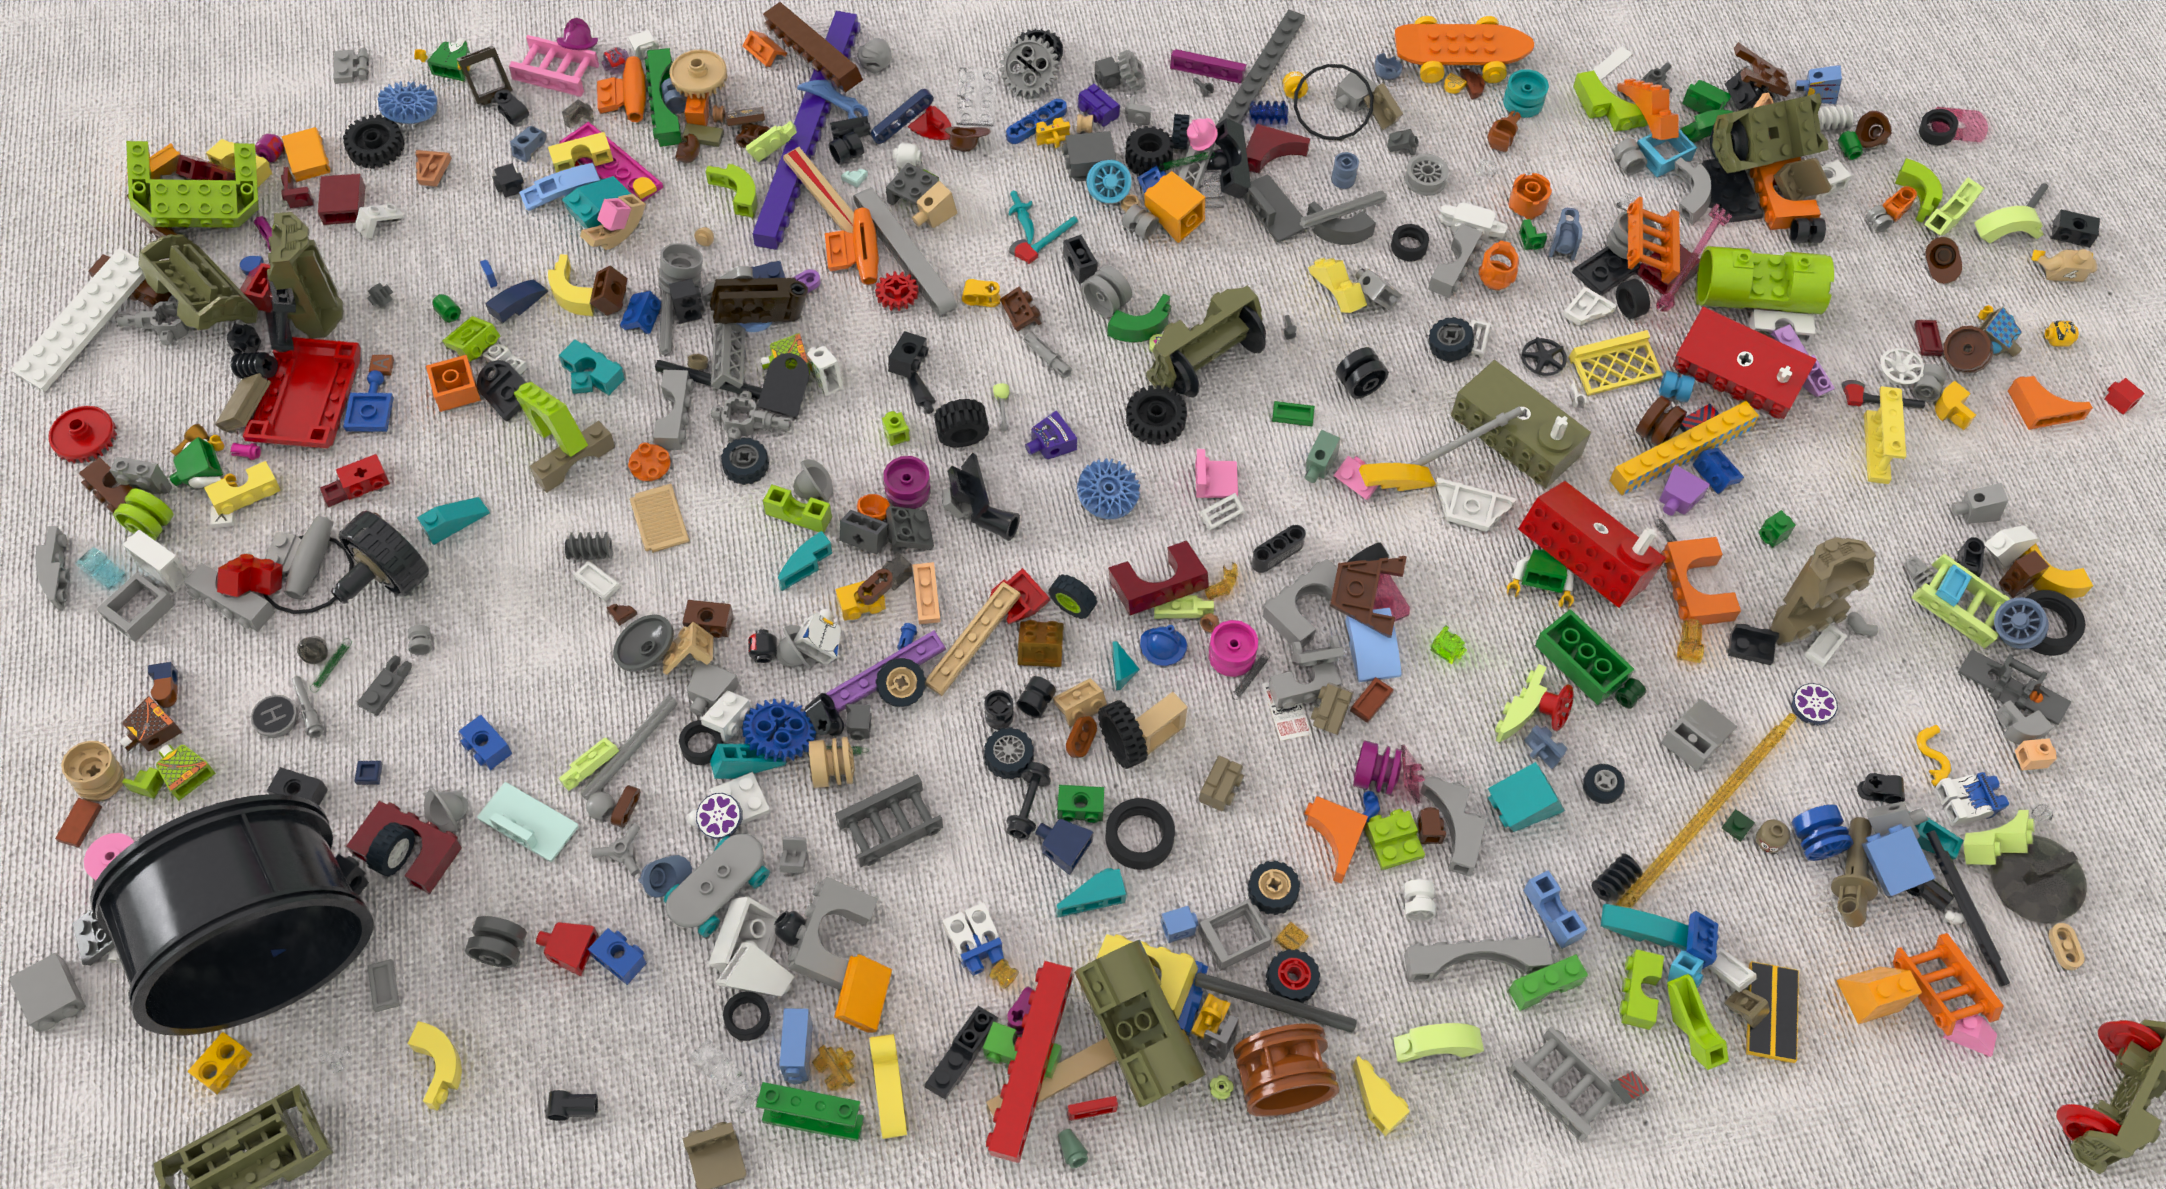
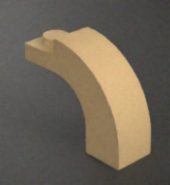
M634 194L619 196L620 200L632 208L625 228L611 231L602 224L597 227L583 229L580 237L592 247L601 246L605 250L614 248L629 237L637 227L646 204Z

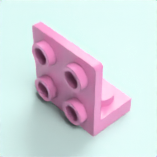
M1197 449L1195 460L1196 498H1226L1234 493L1238 497L1237 462L1209 461V457H1205V449Z

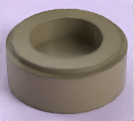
M692 354L688 356L687 365L695 370H703L708 367V358L702 354Z

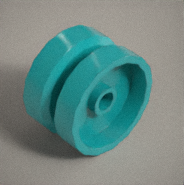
M1530 69L1514 72L1508 80L1503 98L1504 107L1508 112L1515 111L1513 115L1518 112L1522 118L1538 115L1542 111L1548 92V80L1539 72Z

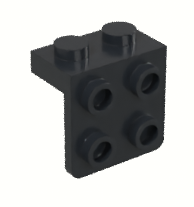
M1743 69L1725 83L1738 111L1748 109L1759 100L1763 93L1769 92L1765 85L1759 88L1754 85V81L1743 82L1740 75ZM1769 92V94H1770L1772 100H1775V98H1774V96L1772 95V93Z

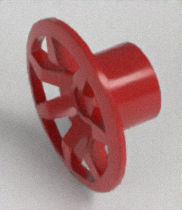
M1569 684L1563 687L1559 695L1546 691L1540 700L1539 712L1552 716L1551 724L1554 731H1559L1564 726L1571 712L1574 692L1573 687Z

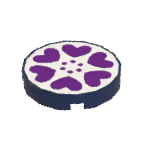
M1808 683L1799 687L1794 693L1792 708L1802 721L1819 726L1827 724L1833 719L1838 710V703L1834 694L1827 687Z
M714 793L707 796L700 803L696 812V822L699 829L706 836L714 839L732 836L743 820V810L740 803L731 795L725 793Z

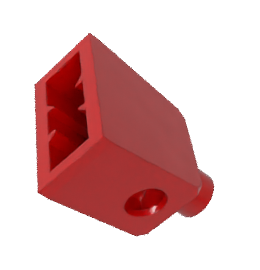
M558 922L555 924L552 933L540 931L536 938V944L545 947L544 955L547 960L581 976L590 957L588 949L597 940L598 933L594 926Z

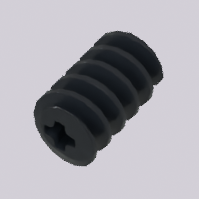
M266 352L238 353L232 357L230 364L232 372L240 379L258 373L263 378H271L278 370L277 360Z
M1622 853L1615 862L1610 864L1609 868L1604 870L1603 874L1599 875L1592 882L1591 886L1600 899L1604 901H1609V899L1617 901L1619 895H1623L1625 889L1631 887V883L1637 882L1636 877L1640 878L1643 876V872L1630 855Z

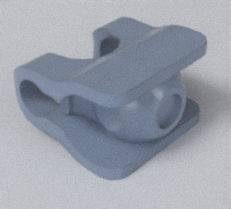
M1569 207L1562 209L1559 223L1549 248L1548 257H1553L1556 250L1562 254L1570 253V260H1575L1583 232L1579 222L1580 215L1578 210ZM1566 215L1572 216L1574 218L1573 221L1566 220Z

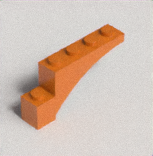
M1634 78L1625 79L1623 83H1617V91L1630 97L1641 110L1652 132V138L1665 140L1679 137V115L1671 113V110H1669V89L1662 88V85H1653L1651 82L1644 83L1643 80L1636 81Z

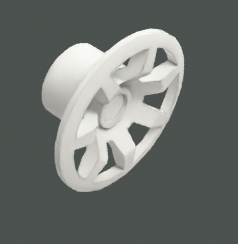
M1894 348L1886 351L1881 357V370L1891 384H1914L1924 375V363L1918 355L1910 350ZM1899 352L1908 354L1905 360H1901ZM1891 353H1894L1895 361L1892 358H1888L1886 356H1888ZM1913 357L1919 364L1910 365L1909 362ZM1885 362L1890 365L1889 369H1886ZM1920 369V375L1917 376L1913 370Z

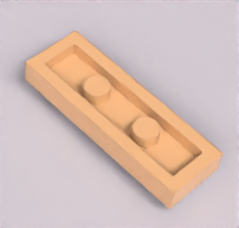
M934 562L913 564L919 624L940 622Z

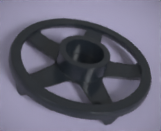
M1537 337L1529 341L1522 350L1523 363L1530 371L1538 375H1555L1563 370L1567 362L1564 347L1550 339ZM1536 343L1538 352H1526L1528 347ZM1542 343L1551 344L1556 348L1546 350ZM1561 352L1563 357L1562 365L1553 359V356ZM1526 357L1535 359L1537 363L1536 370L1528 365ZM1549 364L1558 369L1550 373L1541 372L1544 366Z

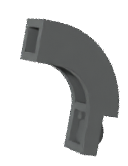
M1313 201L1308 206L1307 215L1324 209ZM1362 211L1348 219L1335 218L1314 226L1313 233L1330 243L1340 245L1356 244L1374 235L1376 222Z

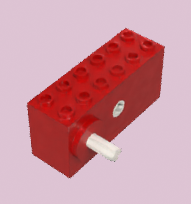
M1566 481L1537 497L1518 528L1519 531L1618 608L1642 592L1666 560L1665 556L1650 546L1657 536L1654 529L1650 530L1646 527L1641 536L1638 537Z

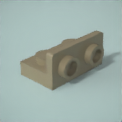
M1383 82L1373 91L1372 112L1382 130L1398 122L1403 115ZM1368 95L1363 100L1370 109V95Z

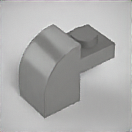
M2011 700L2004 703L1995 713L1999 721L2008 729L2003 735L2015 744L2020 745L2023 741L2042 739L2054 728L2039 710L2025 717Z

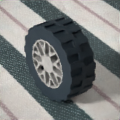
M1013 727L1001 728L999 731L993 732L988 737L987 743L984 746V757L988 770L993 772L996 777H1001V779L1012 780L1022 777L1023 770H1026L1028 764L1034 760V746L1032 745L1031 738L1025 732L1023 733L1020 729H1013Z

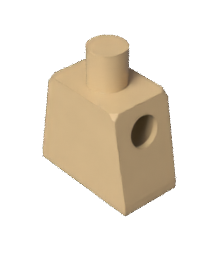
M938 181L918 199L917 206L919 212L912 217V220L918 227L927 222L932 228H935L955 216L957 209L952 192L941 181Z

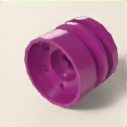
M1364 740L1355 771L1353 787L1367 790L1371 781H1376V792L1380 793L1384 783L1386 784L1385 794L1391 796L1401 772L1402 749L1396 748L1392 758L1389 757L1390 746H1387L1383 755L1378 754V743Z

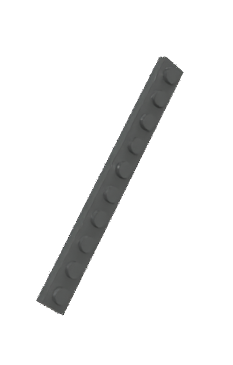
M1288 9L1217 125L1225 118L1241 124L1303 24L1305 15Z

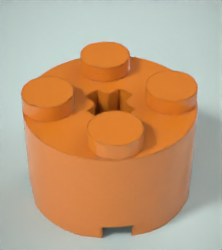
M1525 173L1518 176L1514 181L1510 194L1509 208L1515 213L1531 220L1543 214L1552 193L1549 180L1537 173H1532V175H1526Z

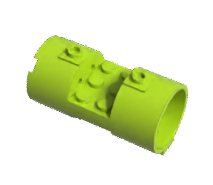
M1707 246L1701 255L1695 287L1696 305L1742 309L1743 307L1774 309L1781 312L1821 315L1826 311L1832 296L1829 292L1831 282H1834L1833 260L1831 256L1824 254L1786 252L1784 255L1752 253L1750 249Z

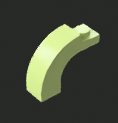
M1967 177L1952 198L1942 208L1936 209L1924 225L1940 236L1945 235L1966 215L1985 188Z
M2028 206L2002 208L1974 222L1980 237L1990 244L2000 237L2016 231L2027 232L2036 239L2044 235L2041 230L2043 225L2035 209Z
M1444 1023L1410 1029V1033L1393 1038L1397 1061L1400 1063L1434 1054H1454L1464 1058L1484 1052L1480 1028L1469 1024Z

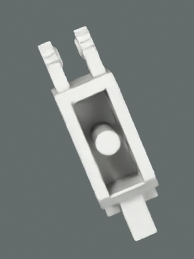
M1465 202L1459 203L1457 207L1445 204L1440 208L1439 222L1451 226V231L1457 232L1462 223L1482 231L1481 239L1485 241L1488 240L1489 236L1504 238L1508 225L1494 220L1496 214L1492 210Z

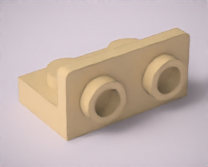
M1091 678L1053 697L1054 704L1065 715L1067 724L1070 727L1075 724L1078 718L1092 716L1098 713L1101 707L1107 705L1103 690Z

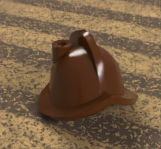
M1869 111L1862 115L1855 130L1863 148H1872L1880 144L1886 145L1888 138L1892 134L1888 118L1879 111Z

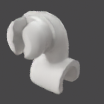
M1959 906L1960 912L1947 910L1943 915V920L1951 925H1960L1966 921Z

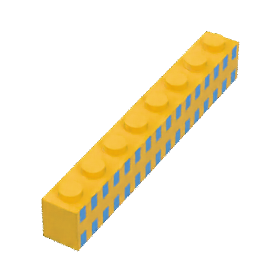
M1745 401L1616 466L1609 481L1622 496L1671 471L1674 465L1681 466L1699 457L1704 450L1716 448L1752 430L1759 415Z

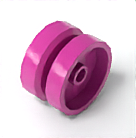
M1236 620L1225 621L1216 626L1211 634L1208 658L1211 666L1218 673L1225 676L1236 677L1247 673L1255 663L1258 650V637L1255 630L1250 625Z

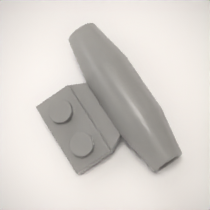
M317 516L302 539L296 536V534L275 533L265 559H271L275 563L283 564L282 576L288 573L284 591L287 596L294 599H302L315 579L329 545L333 522L330 519Z

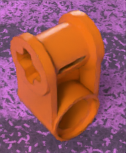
M1905 186L1885 201L1882 206L1886 209V213L1893 218L1894 222H1897L1911 208L1917 192L1914 188Z

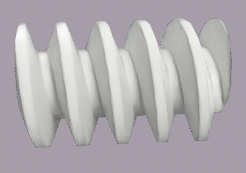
M1838 105L1836 107L1822 106L1819 108L1820 129L1822 130L1823 126L1825 130H1829L1830 126L1833 130H1836L1837 127L1844 129L1845 125L1847 129H1851L1854 119L1851 107L1849 105H1844L1843 107Z

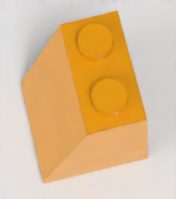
M1173 171L1166 176H1162L1159 182L1153 187L1148 188L1144 194L1145 207L1154 216L1158 217L1159 223L1177 243L1181 242L1205 221V196Z
M1880 966L1837 980L1858 1024L1901 1012L1922 993L1911 971Z

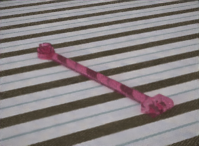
M1715 204L1708 214L1713 220L1680 271V274L1667 294L1662 295L1657 300L1656 307L1661 312H1667L1674 307V298L1718 225L1725 226L1732 217L1729 213L1724 217L1723 215L1726 210L1723 208L1717 212L1720 207L1718 204Z

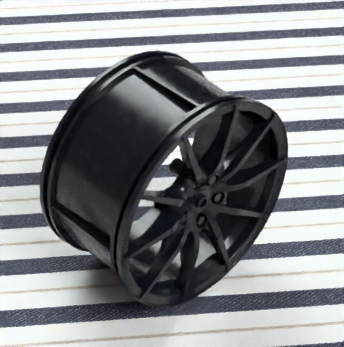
M284 794L254 795L219 802L187 813L154 829L118 854L101 872L91 891L90 907L100 928L112 938L130 985L128 996L131 1011L135 1021L142 1028L162 1035L183 1036L204 1034L245 1024L274 1013L306 997L335 978L359 956L372 935L373 917L363 899L352 891L331 851L333 844L332 830L325 812L319 805L302 797ZM271 950H286L275 957H273Z

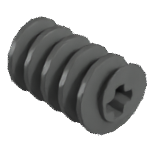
M571 532L569 539L565 541V555L568 560L571 559L572 555L576 560L580 556L583 559H588L589 555L592 559H596L598 555L601 559H605L606 555L610 559L612 558V540L608 532H605L603 538H601L599 532H596L595 538H592L590 532L587 533L586 538L583 537L582 532H579L578 538H575L573 532Z

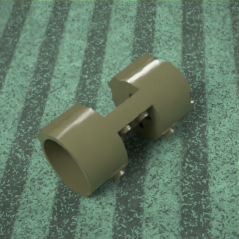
M1140 940L1120 947L1074 972L1119 1061L1118 1064L1139 1108L1206 1075L1184 1029L1181 1030L1160 987L1161 982Z

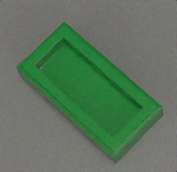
M1274 401L1272 422L1313 426L1315 406Z

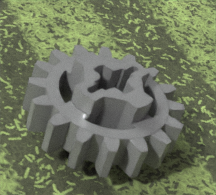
M1125 50L1119 53L1118 66L1122 80L1124 79L1126 84H1129L1130 88H1133L1134 91L1145 87L1144 84L1146 82L1144 79L1146 77L1143 63L1138 60L1137 56H1134L1133 51Z

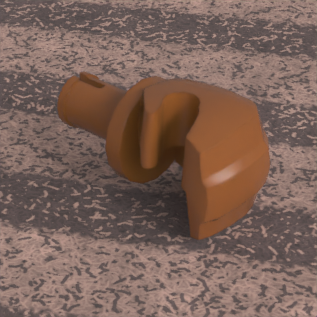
M1511 111L1507 118L1504 117L1494 122L1487 136L1490 147L1502 152L1508 151L1518 131L1517 122L1521 118L1518 112L1513 116L1515 111Z

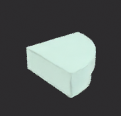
M864 169L851 172L846 171L841 175V180L858 188L868 176V171Z

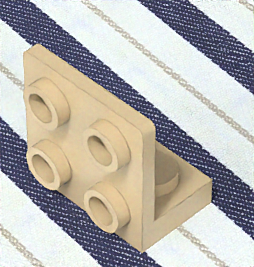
M694 622L688 627H683L678 637L672 641L670 649L664 656L663 673L669 674L689 653L697 661H702L708 665L713 660V636Z

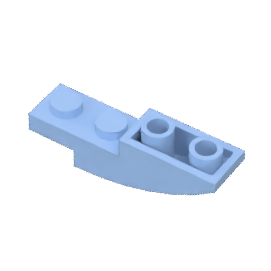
M589 163L541 178L534 182L535 185L519 193L526 210L530 211L563 195L566 197L576 188L599 181L600 178L594 164Z

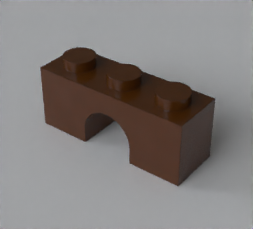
M99 457L79 472L83 479L81 484L87 491L91 492L93 490L95 492L93 495L101 504L106 502L108 504L106 508L113 514L120 504H126L125 497L133 488L129 484H121L118 487L112 488L118 482L110 472L111 467Z

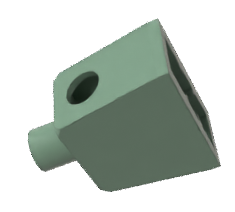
M1321 429L1306 460L1307 473L1304 478L1307 481L1315 483L1318 477L1322 479L1326 477L1338 456L1340 437Z

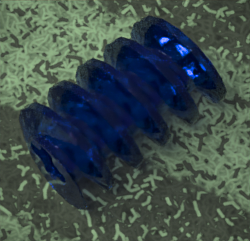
M1252 100L1249 106V123L1254 119L1256 125L1259 119H1261L1263 125H1265L1266 120L1269 119L1270 125H1272L1274 119H1276L1277 124L1280 125L1281 120L1284 119L1285 125H1287L1288 105L1286 106L1284 100L1280 102V105L1274 100L1272 106L1269 100L1266 101L1265 105L1259 100L1256 106L1255 101Z

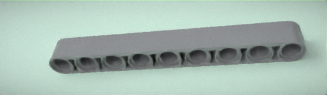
M870 187L853 195L857 208H867L870 210L876 234L905 273L911 275V280H916L919 292L937 316L957 308V303L952 293L874 189Z

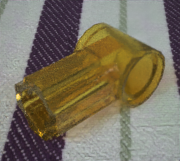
M1690 619L1682 623L1681 641L1677 650L1678 660L1701 663L1704 645L1701 644L1702 624L1699 620Z

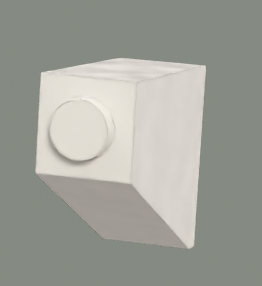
M742 943L716 984L742 991L782 997L790 990L791 982L795 976L753 943Z

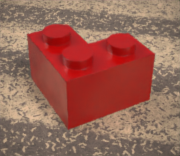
M241 554L239 557L228 561V563L218 568L217 592L234 597H239L249 590L271 595L282 589L283 564L275 563L271 559L255 558L251 554Z

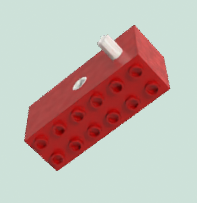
M1703 306L1676 354L1672 367L1681 374H1689L1695 377V380L1700 383L1706 382L1712 385V388L1716 391H1725L1731 394V397L1735 400L1747 401L1754 409H1763L1769 412V415L1773 418L1785 419L1817 359Z

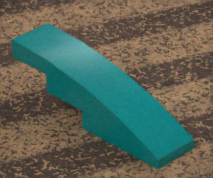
M1610 904L1603 905L1601 927L1639 942L1648 940L1663 947L1672 945L1686 951L1689 925L1631 908Z

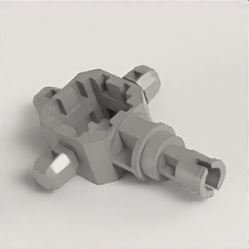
M173 295L169 298L168 302H159L154 305L153 311L142 310L135 315L118 314L117 317L119 327L137 326V328H142L143 330L154 329L160 336L159 339L163 345H170L174 338H183L189 331V326H186L180 318L176 319V322H172V325L163 323V321H166V318H170V315L178 317V300Z
M743 391L739 398L731 397L727 399L724 409L723 407L716 406L712 407L711 417L713 419L722 420L723 428L728 433L730 442L740 439L741 436L748 437L754 433L756 428L766 431L774 427L790 431L792 426V418L776 417L767 410H758L749 391ZM738 410L745 414L750 412L749 418L746 421L743 420L742 423L739 420L730 421L731 415L737 413Z

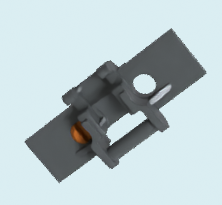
M1971 649L1958 673L1988 688L1987 691L1991 693L1990 696L2003 703L2011 700L2019 711L2021 709L2024 711L2028 709L2034 713L2039 710L2048 721L2059 725L2072 701L2041 685L2047 676L2046 672L2043 671L2041 673L2014 659V656L2009 654L2002 665ZM2012 668L2035 680L2032 681L2030 679L2027 684H2023L2011 677L2013 673ZM1988 673H1995L1999 680H1992L1989 678Z

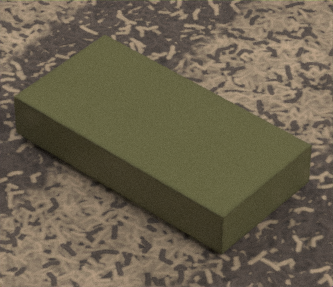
M686 123L682 134V142L687 141L684 135L690 133L694 134L702 145L719 147L724 130L723 128Z

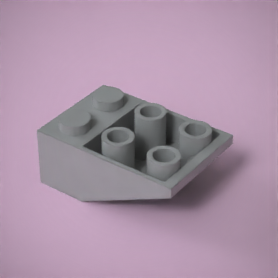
M1700 699L1669 729L1661 743L1698 771L1738 726L1703 699Z

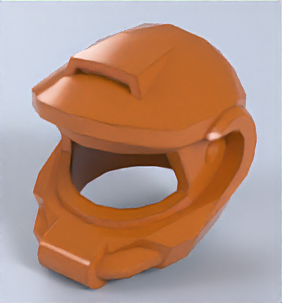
M1500 240L1484 253L1482 265L1479 267V276L1482 283L1491 290H1503L1516 280L1519 257L1510 242ZM1497 254L1504 255L1511 261V266L1509 267L1500 261L1490 260V258Z

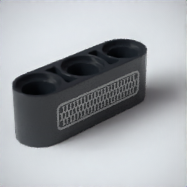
M1292 525L1259 545L1253 552L1252 568L1259 573L1267 572L1300 551L1304 545L1305 529L1300 525Z

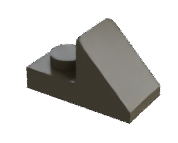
M1743 989L1741 992L1736 990L1724 1002L1729 1010L1741 1015L1752 1028H1755L1770 1012L1766 999L1746 989Z

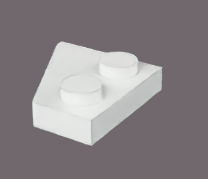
M1584 287L1564 310L1562 316L1580 326L1613 313L1617 305Z

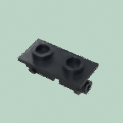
M867 116L830 123L833 140L842 139L844 135L852 131L859 137L870 135L871 128Z

